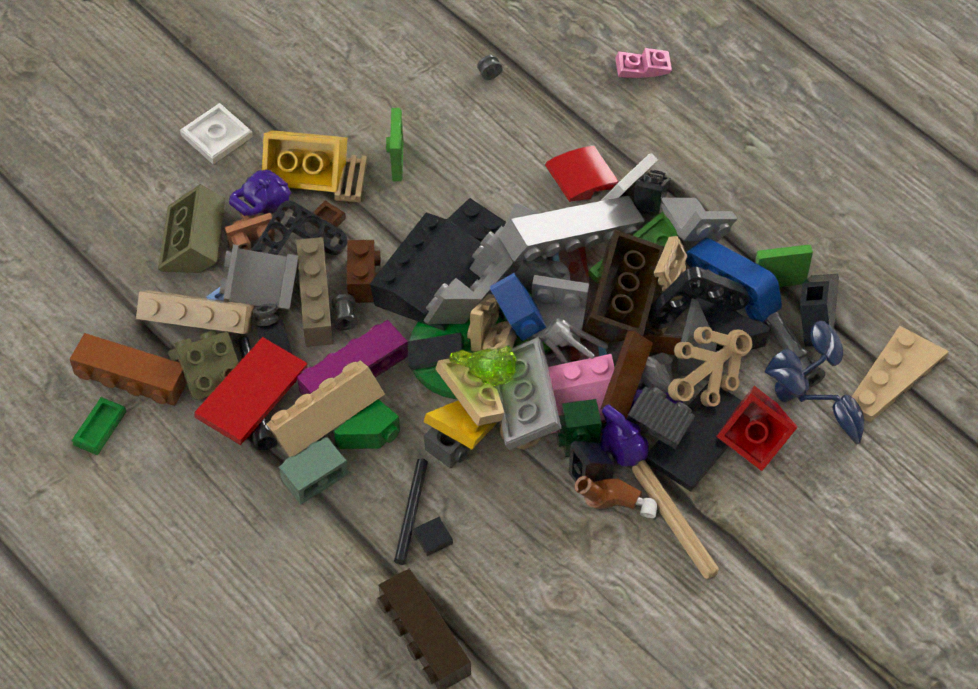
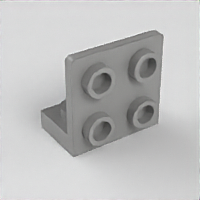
M534 275L531 297L540 310L546 328L555 318H558L559 320L564 319L570 325L582 330L589 283ZM545 329L527 339L533 340L539 337L542 342H545L547 339L543 335ZM572 333V338L580 343V336Z

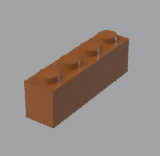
M86 333L83 334L70 357L73 372L79 378L101 382L108 388L116 387L123 389L134 396L142 395L151 398L159 404L167 403L175 406L187 384L179 362Z

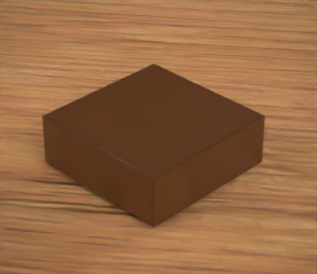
M326 200L313 212L336 227L346 219L345 212ZM309 222V223H311L312 225H314L315 227H317V228L319 229V227L317 226L316 223H314V222Z

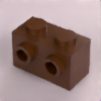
M347 240V291L349 295L355 298L356 303L374 302L370 283L379 273L376 272V266H381L380 250H375L374 240Z

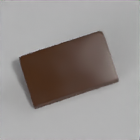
M653 333L643 334V337L653 343L650 353L675 355L674 348L682 340L681 336Z

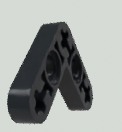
M285 201L276 210L252 251L263 252L267 245L271 248L268 254L278 255L292 232L303 239L320 238L325 229L327 230L323 238L325 252L331 255H338L347 245V236L341 229L296 202ZM291 209L293 217H290L284 226L281 221L285 216V212ZM305 223H316L319 227L318 233L309 234L305 230ZM272 229H277L282 233L283 239L279 242H274L269 238L268 232ZM337 237L339 239L338 244L335 247L331 246L330 239Z
M691 267L686 269L651 304L648 321L654 329L666 328L689 307L691 300L697 297L733 311L746 307L750 298L744 285L705 269ZM718 286L721 287L719 290L712 291V292L709 291L710 289H712V288H714V287H718ZM683 296L677 301H671L674 297Z

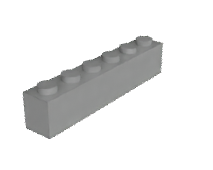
M624 196L513 218L498 236L514 262L521 260L532 261L539 256L546 255L550 257L562 251L572 252L577 248L585 246L586 248H591L596 244L604 242L608 244L614 230L633 235L638 231L637 229L642 225L644 219L630 197Z

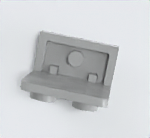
M662 198L660 206L665 216L669 218L678 236L683 241H701L706 237L714 241L721 240L723 236L730 232L732 225L737 221L733 211H705L696 198Z

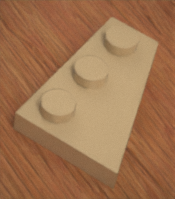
M485 352L439 360L436 366L437 372L477 426L502 420L504 410L498 391L492 384L493 375L491 369L487 368Z

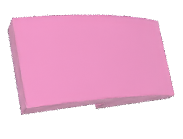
M645 48L642 55L618 51L615 57L618 77H656L670 74L672 71L668 51Z

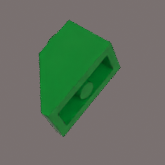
M377 399L334 431L336 446L339 449H380L387 442L394 441L400 432L399 416Z

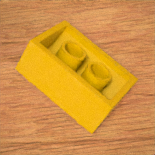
M284 131L265 132L263 137L262 170H271V172L288 183L287 186L289 188L337 192L344 165H346L348 138Z

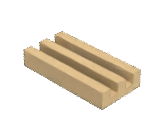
M351 155V158L346 156V164L350 165L345 195L341 194L346 165H344L337 192L334 194L335 201L361 202L367 168V156H362L361 159H357V155ZM360 165L356 194L351 195L355 167Z
M678 236L668 238L654 271L655 277H659V285H663V292L679 277L687 258V254Z

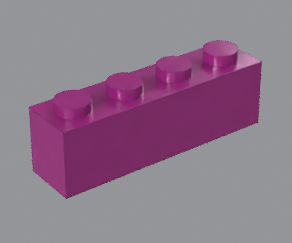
M389 320L384 321L380 325H374L361 337L352 339L342 349L328 354L323 361L303 370L297 376L299 392L302 395L313 393L324 380L335 378L343 372L342 370L345 366L360 360L369 367L376 378L408 357V341Z

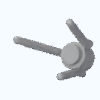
M555 318L543 333L547 338L544 343L553 350L562 364L569 362L557 345L564 347L568 342L590 359L595 357L586 347L572 338V333L604 349L608 348V344L570 325L564 319L559 320Z

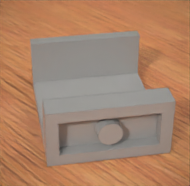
M233 244L232 251H226L224 267L229 268L228 277H222L219 294H225L224 301L251 304L254 307L271 303L276 305L278 311L289 312L298 255L287 254V257L239 249V245Z

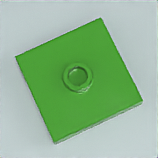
M391 108L390 137H386V152L390 153L392 181L403 180L404 146L402 110L400 108Z

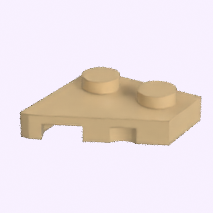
M488 294L470 313V326L467 338L471 339V351L478 353L483 351L482 347L490 328L498 320L499 304L492 294Z

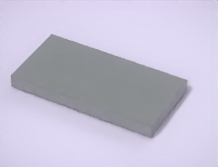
M539 337L512 348L510 354L502 360L489 361L493 375V385L498 391L504 410L501 426L505 446L509 450L562 429L544 347Z

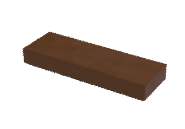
M628 331L600 408L603 409L606 405H611L624 415L625 419H627L653 345L651 341L635 331Z

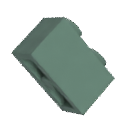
M328 437L311 443L305 451L297 456L287 458L279 466L281 481L300 505L348 475L346 459Z

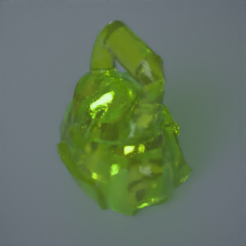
M510 345L499 349L486 348L473 353L459 350L451 353L449 356L451 363L469 368L475 377L480 378L484 384H491V386L507 384L513 380L516 372V355L513 353Z

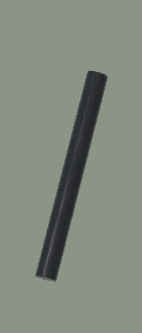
M417 459L394 558V562L399 565H404L407 559L428 461L425 459Z

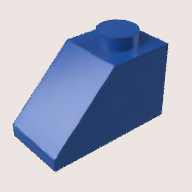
M514 273L490 286L509 324L522 341L546 328L537 304Z

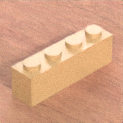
M147 290L139 292L136 319L245 334L251 332L254 305Z
M361 360L348 364L343 368L341 374L335 378L324 380L313 393L302 395L295 401V405L287 410H281L272 416L267 426L289 457L297 455L311 443L316 442L385 395L369 367Z

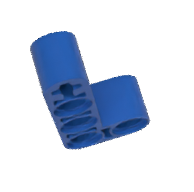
M707 237L686 252V263L690 268L709 269L717 275L738 282L746 287L750 301L745 310L750 319L759 320L764 323L768 316L782 308L778 280L769 270Z

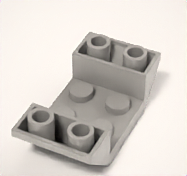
M501 226L495 234L490 231L472 255L475 261L469 269L478 275L480 280L477 279L470 289L457 278L449 286L444 283L426 307L429 313L423 321L427 324H465L470 318L471 311L488 294L492 293L490 286L500 281L512 265L511 256L498 236L504 227Z

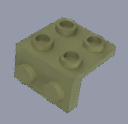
M216 330L201 334V340L191 342V339L188 338L174 343L176 348L168 351L170 360L180 361L189 391L195 400L208 397L238 364L228 331L217 334Z

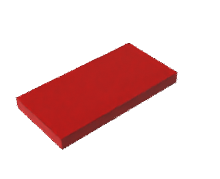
M262 337L194 412L195 418L237 444L242 445L297 382V376L308 368V363Z

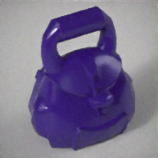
M259 170L247 178L246 183L242 185L241 189L234 191L230 195L229 204L244 216H253L258 213H275L282 202L289 201L291 191L287 186L288 183L271 172V170ZM239 197H243L244 201L253 206V208L245 204Z
M606 405L602 409L606 424L605 428L601 430L600 446L604 451H609L621 466H635L640 461L646 460L649 445L647 439L640 434V426L626 420L624 415L611 405Z

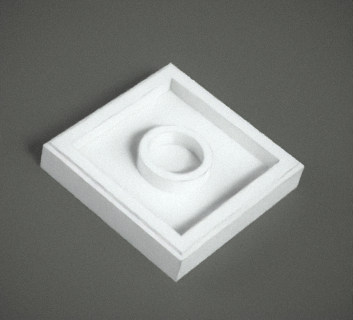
M220 103L180 130L181 136L213 165L253 137L252 131Z
M652 153L648 154L601 201L619 198L658 159Z

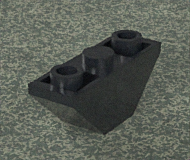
M650 170V172L645 173L636 181L634 205L637 210L655 214L662 212L661 200L666 198L671 178L665 177V172Z
M838 273L811 275L802 283L800 311L805 347L813 346L810 332L814 323L825 321L834 329L839 283Z
M698 297L696 298L712 331L728 335L732 330H743L751 337V350L766 346L771 327L766 326L759 320H753L741 315L736 310H729ZM717 344L716 350L719 351L724 346Z

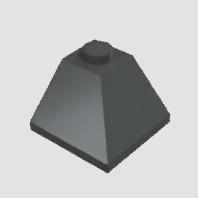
M692 299L681 342H689L694 347L716 352V343L699 344L694 339V332L698 327H709L698 300ZM703 331V332H702V338L705 339V336H706V335H705V332ZM683 347L682 349L684 355L686 354L685 347ZM678 358L676 374L688 376L705 361L693 358ZM710 374L702 380L709 381Z

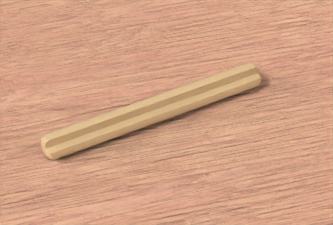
M642 460L637 465L632 466L633 474L648 496L656 501L658 511L703 577L710 579L716 576L719 570L718 566L646 461Z

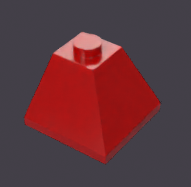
M753 386L716 437L759 470L763 471L795 432L797 425L777 402L756 386Z

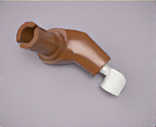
M582 476L575 482V491L583 495L586 504L592 508L605 509L618 505L634 510L639 505L641 506V516L651 519L656 517V501L652 498L642 499V491L620 479H606L593 482L590 478Z

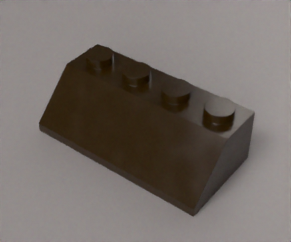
M614 230L606 246L583 327L584 332L607 343L624 341L628 331H635L643 336L658 281L654 271L664 246Z

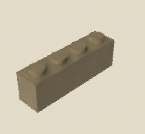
M323 237L296 240L305 344L306 347L333 344L324 240Z

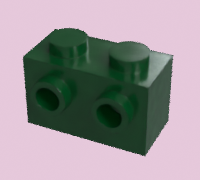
M596 399L562 403V414L559 415L562 429L556 431L558 447L564 448L565 457H570V444L574 441L600 444L601 419Z

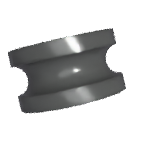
M487 55L477 64L478 70L486 80L494 79L502 72V65L495 55Z
M269 303L255 307L252 310L253 315L257 316L255 324L267 326L277 322L279 315L275 313L277 310L276 305Z

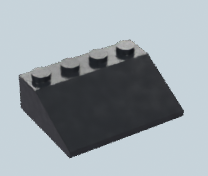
M426 212L370 283L374 305L445 331L449 324H427L423 321L429 313L426 307L444 283L449 286L457 278L470 289L477 279L480 280V277L469 268L475 261L472 255L479 248L481 242L450 220Z

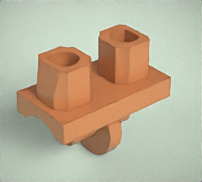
M240 213L241 220L232 222L233 225L225 227L229 248L232 249L234 244L239 245V249L251 250L250 242L259 240L272 218L271 213L260 216L256 214L250 217ZM272 229L268 232V236L275 242V229Z

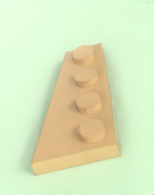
M899 326L852 395L861 407L864 419L872 422L892 405L898 396L903 392L906 393L922 376H926L932 370V367L946 359L949 351Z

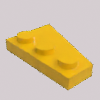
M459 400L426 413L423 421L470 449H473L498 423L494 422L477 426Z

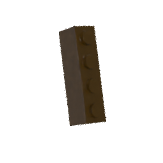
M410 568L378 585L379 597H377V602L381 610L385 614L389 612L392 616L394 630L399 637L404 635L409 643L407 644V649L414 661L420 660L424 667L422 669L423 675L430 685L435 684L437 689H447L471 675V661Z

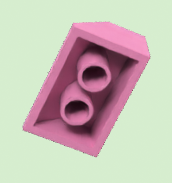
M611 354L548 367L558 415L562 414V403L596 399L601 423L606 422L600 408L614 371Z

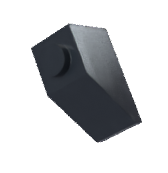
M574 441L570 444L569 474L575 482L582 476L590 478L593 482L613 479L615 460L609 451H604L599 443Z

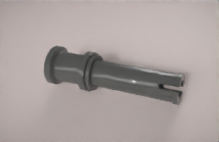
M773 313L768 316L767 320H765L766 326L771 327V332L783 350H792L798 356L802 364V371L813 364V354L801 346L781 314ZM816 367L805 375L809 382V387L815 386L823 380L825 371L822 368Z

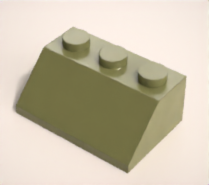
M199 184L168 205L158 270L162 272L200 273L217 262L219 258V241L222 236V219L225 214L224 197Z

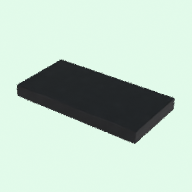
M709 382L688 405L695 417L676 450L658 440L648 452L646 460H644L690 492L729 447L716 436L742 401L720 387L719 404L714 407L704 406L701 402V394L703 391L708 390ZM711 394L709 395V401H710V402L712 401V395H711Z

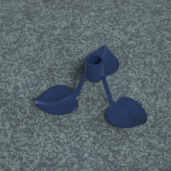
M818 321L813 324L810 332L813 346L821 354V357L802 371V364L798 356L792 350L785 349L778 352L771 359L765 369V373L778 381L775 384V392L779 400L784 403L796 398L800 402L805 400L835 401L833 404L835 418L842 429L857 445L861 442L864 431V415L861 407L852 396L846 394L840 398L839 395H806V391L809 390V382L805 375L821 365L825 360L832 366H836L843 358V346L836 331L825 321Z

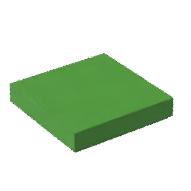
M811 245L758 250L755 263L772 272L778 280L779 287L802 285L808 277L813 250Z

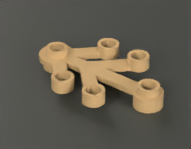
M698 327L694 332L695 341L699 344L713 342L724 346L718 352L694 347L689 342L677 343L674 348L677 358H693L705 362L685 378L674 379L668 386L670 397L675 401L690 400L694 394V386L709 374L708 390L703 391L701 394V402L704 406L714 407L719 404L720 386L724 391L737 390L740 383L738 375L741 357L745 356L752 348L751 337L743 330H732L726 335L712 331L710 327ZM703 331L705 332V335H706V336H705V339L702 338V332H703ZM683 347L686 348L685 355L682 352ZM729 359L728 374L722 376L723 364ZM729 378L731 379V382H732V383H731V386L728 385V380H729ZM710 394L712 395V401H711V402L709 401V395H710Z

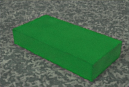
M100 397L73 437V446L98 456L126 414L125 406Z

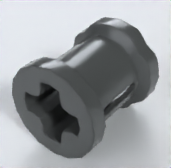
M340 294L332 298L331 305L335 310L334 327L341 330L353 329L358 324L353 309L356 305L355 298L349 294Z

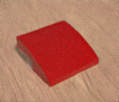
M587 146L563 153L548 160L545 164L569 202L591 199L594 192L612 190L619 182L595 146Z

